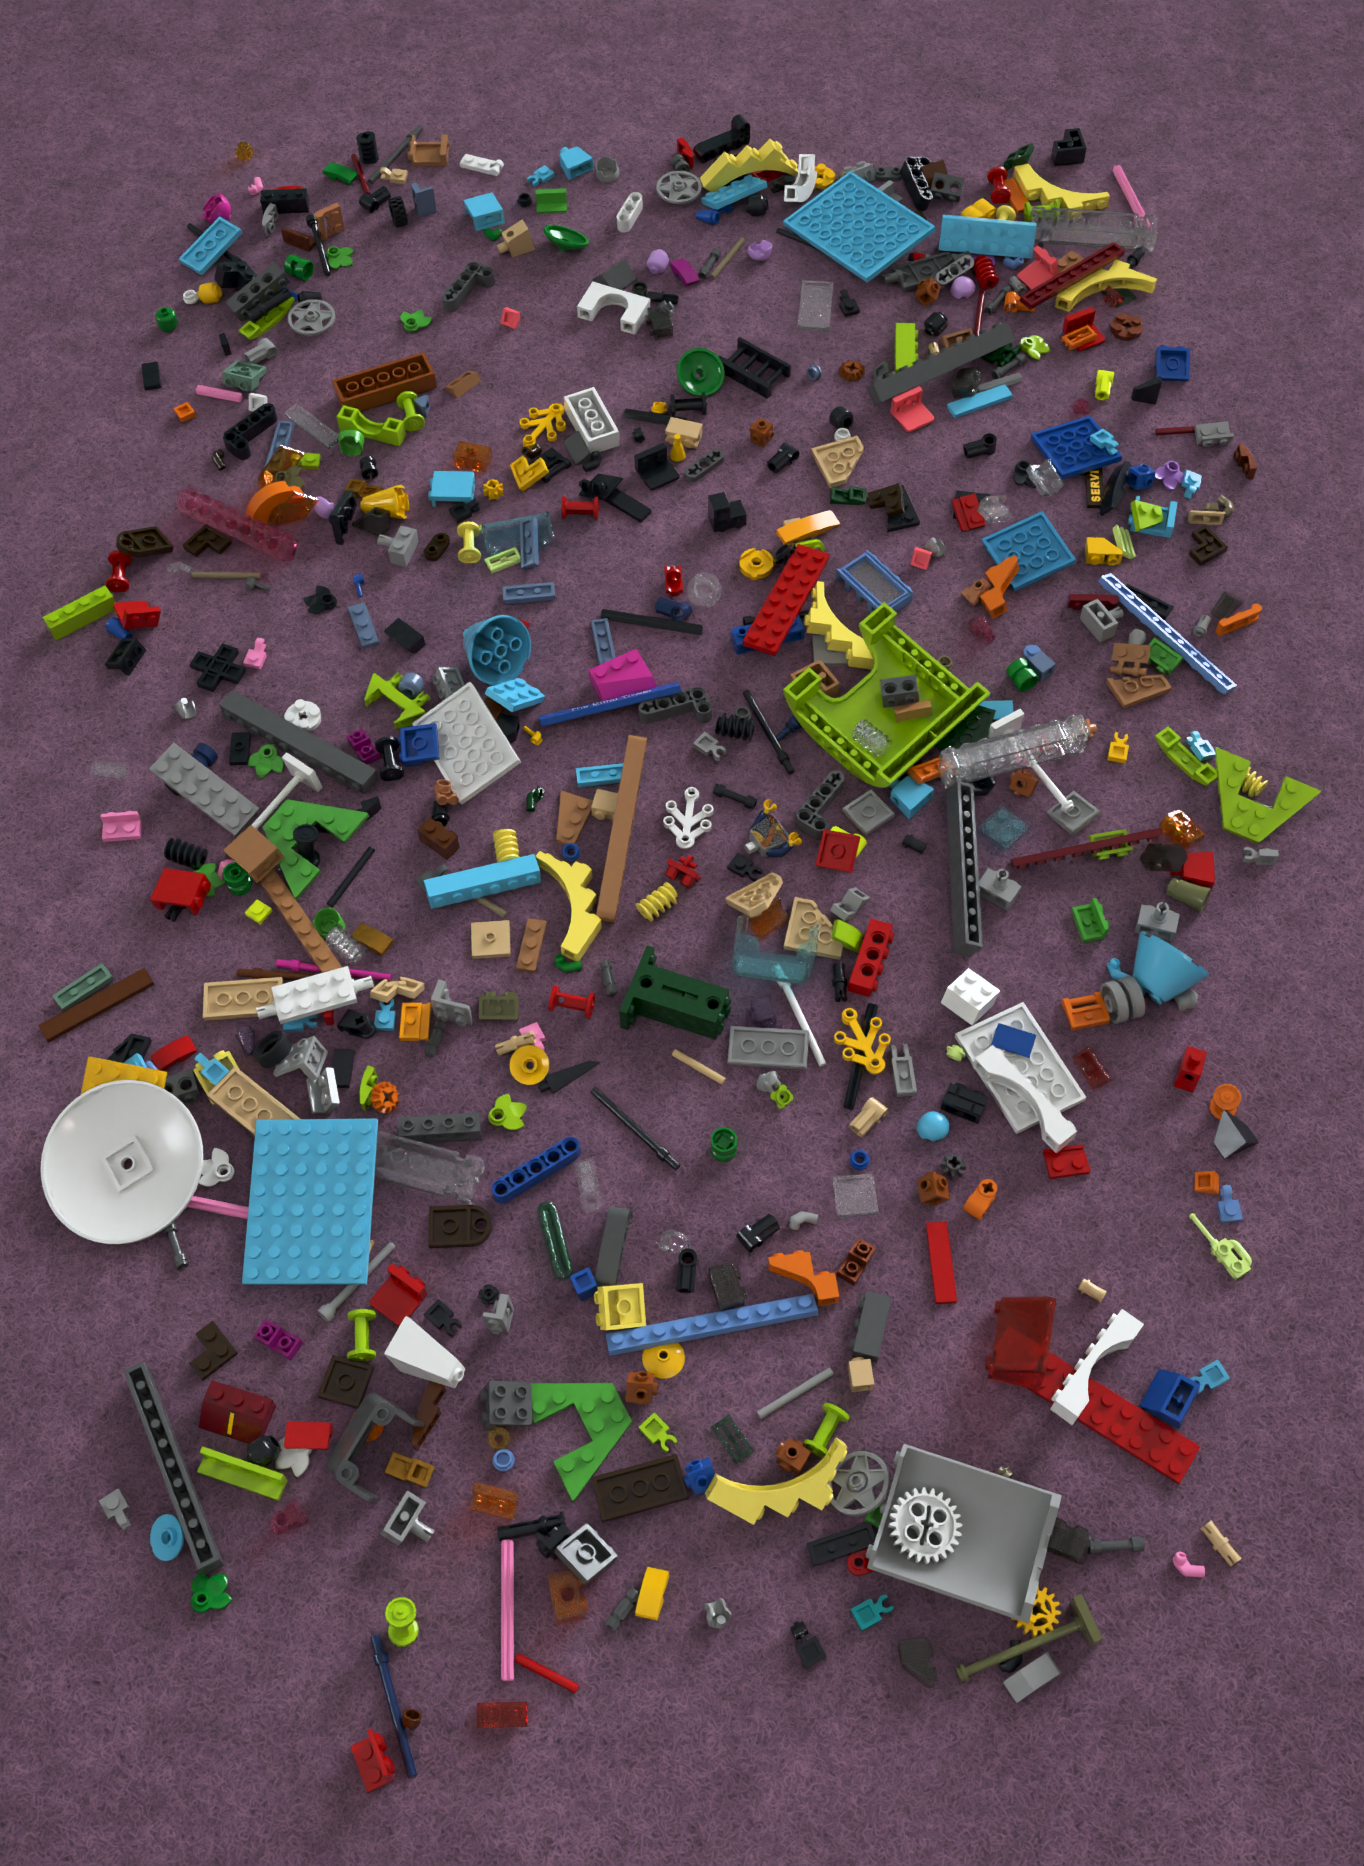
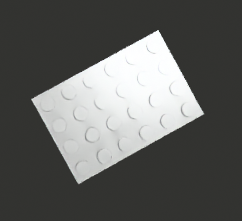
M471 682L464 685L412 723L413 726L437 724L440 759L434 761L445 780L451 782V790L457 795L459 803L462 805L521 763Z
M1024 1002L955 1034V1039L972 1065L975 1058L991 1046L998 1023L1035 1034L1036 1039L1030 1058L1000 1050L1004 1053L1005 1058L1010 1063L1015 1064L1019 1072L1024 1077L1029 1078L1037 1091L1042 1092L1046 1096L1047 1101L1052 1106H1056L1060 1112L1084 1102L1087 1098ZM978 1073L1016 1134L1039 1124L1033 1109L1019 1094L1008 1087L986 1081Z

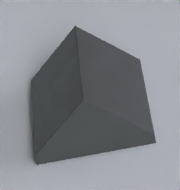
M626 259L615 263L593 278V281L619 290L625 289L637 280Z

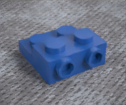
M1169 346L1157 347L1154 366L1156 368V377L1161 376L1162 381L1188 382L1190 374V348H1185L1184 346L1176 348Z
M436 723L400 728L401 735H398V742L401 746L399 759L405 767L424 765V761L440 759Z

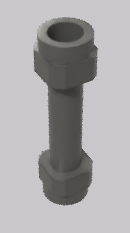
M714 248L710 252L708 262L705 267L700 269L699 278L706 280L709 277L711 267L715 260H719L721 251L718 248Z
M1008 285L1004 286L996 299L986 305L984 312L992 315L1000 302L1005 298V295L1008 292H1012V288Z
M1023 353L1018 354L1013 361L1003 367L998 366L991 372L994 379L1002 378L1005 372L1017 365L1020 367L1027 361L1026 356Z
M173 1221L163 1231L169 1238L175 1256L173 1260L176 1268L180 1270L189 1266L187 1256L182 1252L176 1234L178 1230Z
M1143 1537L1102 1542L1100 1539H1093L1087 1542L1089 1554L1129 1549L1132 1552L1144 1551Z

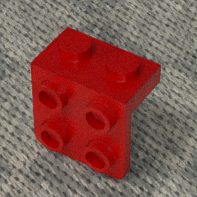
M1093 307L1070 314L1064 319L1062 332L1065 335L1086 325L1097 334L1095 340L1076 348L1077 351H1083L1105 342V337L1093 323L1096 313Z
M146 601L120 602L113 605V609L124 630L158 626L161 614L159 606L149 607Z
M392 1263L387 1268L390 1277L370 1299L369 1303L371 1307L397 1326H400L405 1316L410 1317L427 1297V1292L424 1287L425 1283L418 1277L412 1278L408 1275L407 1269L401 1265L397 1267Z

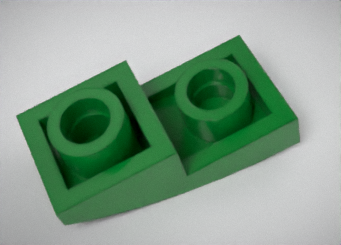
M329 163L322 171L334 181L340 179L347 185H350L358 174L352 169L336 163Z

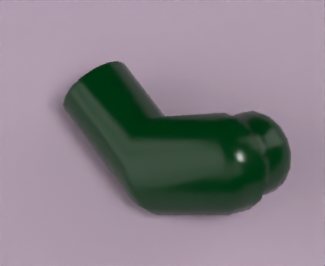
M537 787L527 794V812H535V803L541 800L545 794L543 788Z

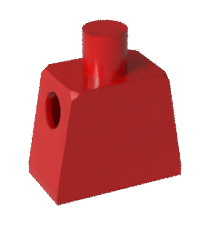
M1213 852L1185 853L1182 855L1179 864L1170 863L1169 875H1180V880L1211 888L1212 890L1215 884Z
M1191 1046L1186 1047L1181 1057L1174 1087L1194 1092L1202 1074L1207 1055L1206 1051ZM1184 1075H1191V1078L1187 1079Z

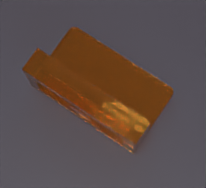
M779 897L774 899L768 909L762 911L761 915L749 917V928L759 940H762L790 920V916L781 907V899Z

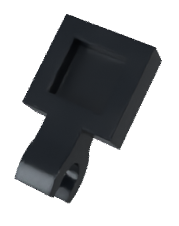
M792 175L780 178L778 181L774 180L771 182L774 188H771V191L773 193L784 191L785 185H793L796 180Z
M846 289L841 290L842 296L839 297L841 300L839 307L843 315L847 317L860 313L855 299H849Z
M476 499L471 500L467 504L462 501L449 508V513L459 524L472 517V513L480 510L478 507L479 503Z

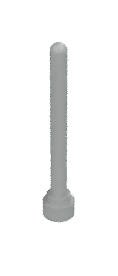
M388 1243L368 1264V1276L394 1250V1243ZM347 1285L330 1304L322 1305L317 1310V1313L329 1323L335 1317L336 1309L359 1285Z

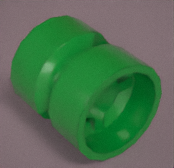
M291 254L285 260L284 271L288 275L307 281L313 274L314 265L309 260Z
M1024 658L1013 661L1006 669V674L1014 681L1015 686L1020 692L1033 688L1039 681L1038 675L1033 669H1030L1031 667Z
M236 862L225 866L222 874L229 892L236 896L248 893L252 886L249 874Z
M721 1127L712 1133L711 1154L717 1161H731L737 1153V1136L733 1130Z

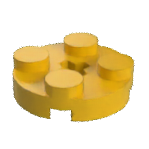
M822 163L814 167V171H817V177H823V179L816 178L815 190L816 188L825 190L834 183L835 173L833 170Z
M756 548L746 550L740 557V571L751 580L765 578L773 571V557L764 549H761V551H756Z

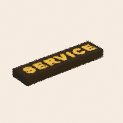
M1102 467L1085 472L1087 508L1101 507L1104 493Z

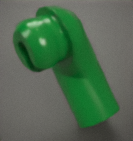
M486 228L483 230V233L491 241H496L502 236L500 228L496 230Z
M562 954L556 955L554 958L555 966L564 973L582 970L580 961L569 963Z

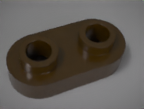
M438 533L431 539L424 549V555L428 561H437L441 558L450 545L449 536L445 533Z

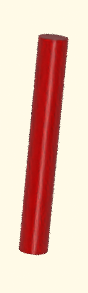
M520 1653L515 1657L514 1662L576 1694L580 1686L579 1684Z

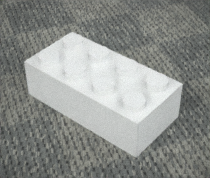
M594 387L564 396L565 412L574 429L579 431L590 454L593 451L602 452L620 446L619 431Z

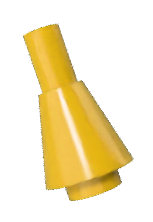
M680 434L674 435V443L669 455L670 459L676 462L683 461L686 458Z

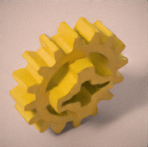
M1039 1587L1037 1589V1598L1035 1599L1034 1606L1038 1607V1614L1035 1616L1031 1613L1029 1623L1017 1620L1016 1628L1023 1627L1024 1635L1030 1631L1032 1638L1036 1637L1037 1632L1042 1635L1046 1633V1630L1048 1632L1054 1630L1052 1625L1057 1626L1059 1623L1055 1617H1059L1061 1612L1055 1608L1060 1604L1059 1602L1052 1601L1055 1596L1054 1593L1049 1596L1046 1594V1587L1042 1591H1039ZM1044 1602L1047 1603V1605L1049 1606L1050 1611H1048V1610L1046 1609V1606H1045V1603H1044ZM1039 1621L1046 1623L1042 1626H1034Z

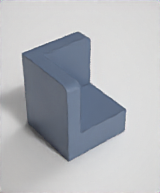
M1039 651L1030 657L1027 662L1031 667L1030 669H1033L1038 675L1039 682H1042L1054 673L1056 663L1043 651Z

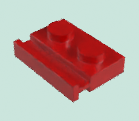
M976 493L952 499L951 503L961 532L986 525Z
M1083 1144L1064 1147L1057 1153L1052 1149L1043 1150L1049 1179L1090 1174Z

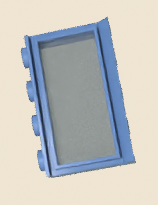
M868 550L841 569H836L835 580L839 582L844 579L846 591L854 589L858 602L865 599L868 602L867 610L870 613L884 602L895 612L912 602V589L906 586L897 575H894L886 565L878 560L876 555Z

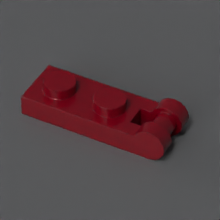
M1069 594L1067 608L1081 610L1083 605L1098 599L1110 611L1117 607L1119 598L1116 595Z

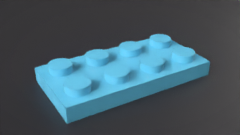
M748 175L741 181H734L729 186L720 187L716 192L705 194L706 196L700 198L701 203L718 210L767 188V181Z
M218 217L179 258V261L202 276L243 232L237 226Z

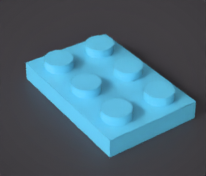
M520 678L488 687L485 695L511 712L542 703L545 699V695L540 693L537 688L531 687L526 684L525 680Z

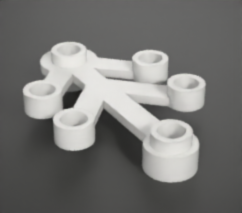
M689 787L684 792V798L687 801L685 816L677 809L675 801L671 800L666 803V811L671 813L681 823L683 832L675 825V820L672 816H666L663 824L665 828L669 829L677 837L676 844L681 849L691 848L694 845V839L711 830V822L707 819L703 820L713 815L714 808L711 804H705L702 811L693 816L694 802L699 799V791L695 787ZM701 821L700 827L690 833L691 827Z

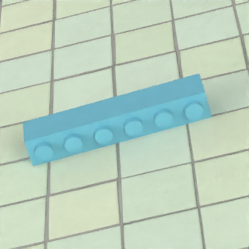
M532 854L424 880L430 908L433 909L541 883V876L535 855Z

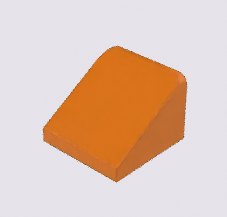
M1216 1171L1195 1172L1194 1191L1219 1195V1175Z

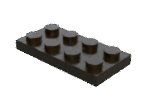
M677 1454L591 1477L602 1523L689 1499Z

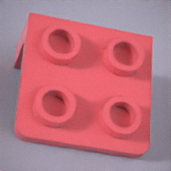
M1038 245L1033 248L1036 260L1017 274L1018 279L1030 290L1059 274L1056 258L1049 256L1047 250L1042 249Z
M920 386L896 395L891 400L890 413L906 432H912L934 422V416L921 402L923 390Z

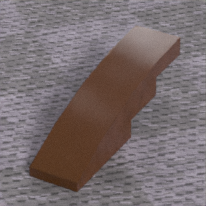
M429 1381L416 1416V1418L426 1423L424 1427L414 1426L411 1444L417 1451L442 1414L437 1404L443 1397L446 1389L444 1385Z

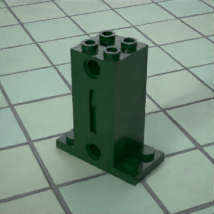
M647 945L619 1010L620 1028L628 1030L630 1024L634 1025L637 1015L716 1040L717 1035H721L725 1026L723 1023L724 1018H728L731 1007H729L731 1003L729 989L657 967L655 965L657 956H655L654 947Z

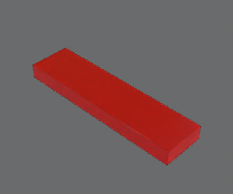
M947 1221L926 1222L935 1304L957 1303Z

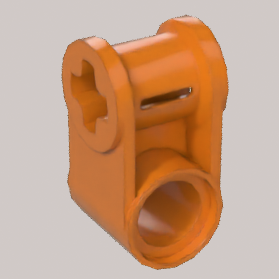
M991 1179L982 1180L974 1193L970 1195L962 1210L981 1221L983 1214L987 1213L995 1199L997 1192L996 1183Z

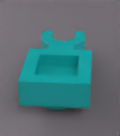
M887 1594L880 1596L875 1604L870 1598L850 1610L861 1632L881 1622V1613L889 1614L893 1611V1605L889 1608L882 1606V1602L888 1598Z

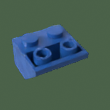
M1159 1369L1139 1407L1180 1429L1199 1392L1200 1384L1179 1373Z

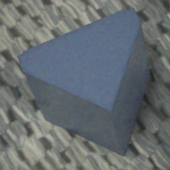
M423 395L414 399L416 411L426 418L430 403L428 395Z

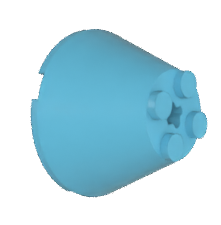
M499 615L475 623L463 632V645L470 668L480 681L495 686L514 680L523 671L522 667L530 656L531 639L526 626L518 619L508 615Z
M1141 931L1139 934L1132 977L1138 982L1142 994L1148 993L1151 1000L1159 1005L1162 1002L1166 1003L1208 977L1209 973L1201 965L1197 966L1192 963V958L1154 935H1151L1150 938L1145 936L1147 934L1145 931Z

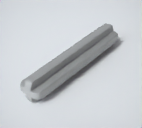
M1015 373L977 385L976 391L980 393L1003 384L1006 386L1021 382L1022 376L1020 373Z

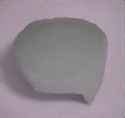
M608 156L598 159L596 162V177L600 181L607 183L618 179L620 172L616 160Z

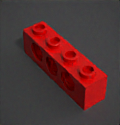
M870 919L849 981L848 991L871 997L872 991L876 992L879 983L876 978L877 975H882L884 965L881 963L883 959L887 960L890 950L887 948L888 943L892 944L895 933L892 932L893 924Z

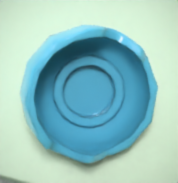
M930 1111L921 1116L917 1122L916 1130L922 1139L936 1142L946 1137L949 1133L950 1124L945 1115L936 1111Z

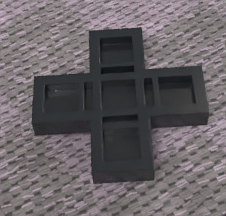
M222 643L214 656L198 651L190 663L191 669L203 672L196 682L197 686L214 692L222 679L238 684L246 672L245 667L233 663L239 654L238 648Z

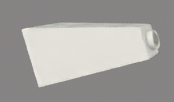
M405 1316L386 1349L385 1356L403 1373L456 1388L458 1382L464 1376L465 1367L412 1319Z

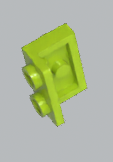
M1122 829L1089 835V842L1127 835V830ZM1128 843L1120 844L1121 848L1110 850L1109 847L1102 848L1103 852L1094 853L1092 857H1098L1099 860L1110 858L1111 854H1116L1117 857L1126 856L1129 851L1133 850V846L1130 847Z

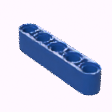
M567 1137L495 1181L492 1185L494 1200L500 1204L507 1203L578 1159L581 1153L579 1141L574 1137ZM569 1147H575V1148H576L574 1151H567V1150H566V1149L569 1148ZM553 1157L558 1158L556 1162L549 1161ZM535 1168L541 1169V1171L538 1173L532 1172V1170ZM517 1179H523V1180H524V1181H523L522 1183H520V1184L515 1183V1181H516ZM501 1189L506 1190L502 1195L497 1194Z

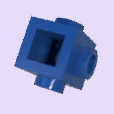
M1146 464L1130 467L1127 484L1135 490L1151 488L1156 472Z
M709 1457L702 1460H693L688 1466L684 1467L687 1475L683 1476L687 1488H692L695 1495L705 1494L716 1474Z

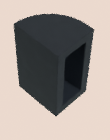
M397 618L384 630L386 635L411 653H417L426 645L423 635L400 618Z

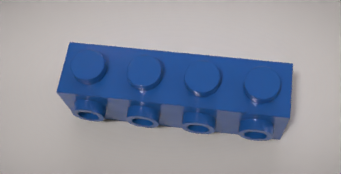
M799 615L783 644L804 639L805 628ZM752 624L731 629V640L737 655L756 651L743 646V639Z

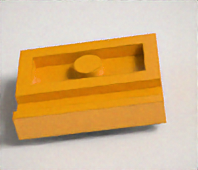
M402 1003L400 1041L429 1040L431 1003Z

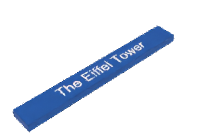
M678 682L541 715L539 719L541 726H546L680 693L681 688Z

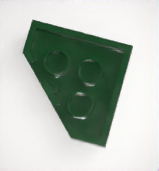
M979 705L934 745L932 749L974 761L982 754L996 710Z

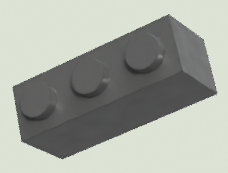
M867 1291L865 1298L861 1297L858 1309L862 1310L861 1318L856 1317L854 1329L858 1330L856 1337H852L849 1348L853 1350L852 1357H864L865 1359H870L871 1362L877 1363L891 1296Z

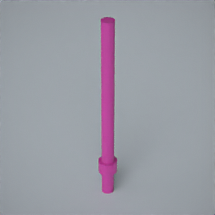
M277 959L276 967L290 968L291 971L320 972L315 964L303 963L301 960L292 959V961ZM349 969L351 976L357 978L372 976L373 980L383 981L387 979L388 982L391 979V974Z

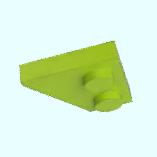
M1138 500L1130 503L1135 532L1159 525L1164 521L1161 506Z

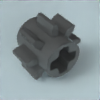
M663 300L655 307L658 310L655 314L659 319L664 318L667 320L674 314L672 309L675 306L671 301L667 303Z
M955 1152L951 1156L945 1155V1162L940 1164L941 1168H945L943 1176L949 1175L951 1180L957 1175L961 1178L962 1170H966L967 1166L962 1164L964 1157L957 1156Z

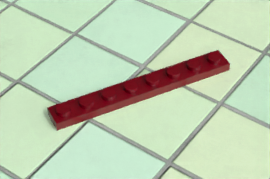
M1113 242L1020 296V302L1031 310L1122 257L1125 250Z
M1162 827L1013 858L1010 860L1012 867L1017 866L1018 870L1027 868L1029 863L1035 862L1037 866L1046 864L1048 859L1054 858V862L1065 860L1067 855H1072L1075 858L1084 856L1083 852L1091 851V854L1103 852L1102 848L1109 847L1110 850L1121 848L1120 844L1128 843V846L1140 844L1139 840L1146 839L1147 842L1156 841L1158 836L1163 835Z

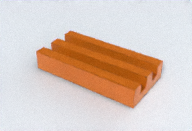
M1086 325L1062 336L1061 342H1065V346H1069L1068 349L1071 351L1095 340L1097 334Z

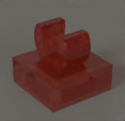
M1109 285L1104 290L1108 294L1104 296L1103 301L1107 302L1111 299L1109 303L1111 307L1115 306L1116 300L1122 303L1125 299Z

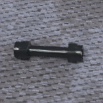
M716 784L713 789V794L720 798L725 796L745 804L744 807L754 810L757 804V799L750 795L745 797L727 790L726 786L722 784Z

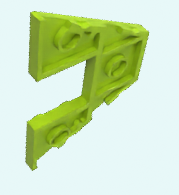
M1218 747L1214 750L1217 764L1216 773L1218 774V793L1220 794L1222 829L1258 844L1321 793V790L1286 776L1271 809L1238 795L1251 761Z

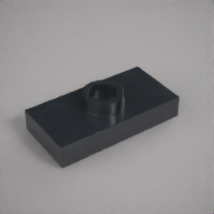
M250 732L232 733L229 757L230 766L248 765Z

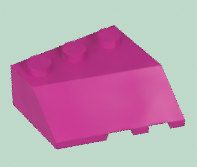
M637 649L589 670V681L601 701L657 687L651 672Z

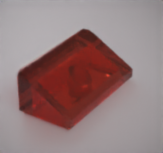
M1087 1046L1073 1056L1074 1061L1092 1089L1113 1081L1090 1046Z

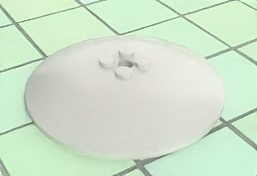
M137 1080L112 1081L99 1085L73 1100L58 1116L48 1133L41 1158V1180L45 1197L57 1218L71 1231L88 1240L104 1244H128L144 1240L169 1226L179 1217L191 1201L197 1189L203 1166L201 1135L194 1117L188 1108L177 1097L159 1086ZM127 1159H132V1167L125 1170L124 1162Z

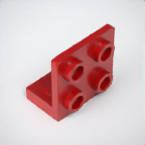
M373 1729L367 1731L369 1738L350 1746L367 1793L394 1781L393 1774L396 1773L392 1759H389L388 1755L386 1756L384 1753L385 1750H388L384 1737Z

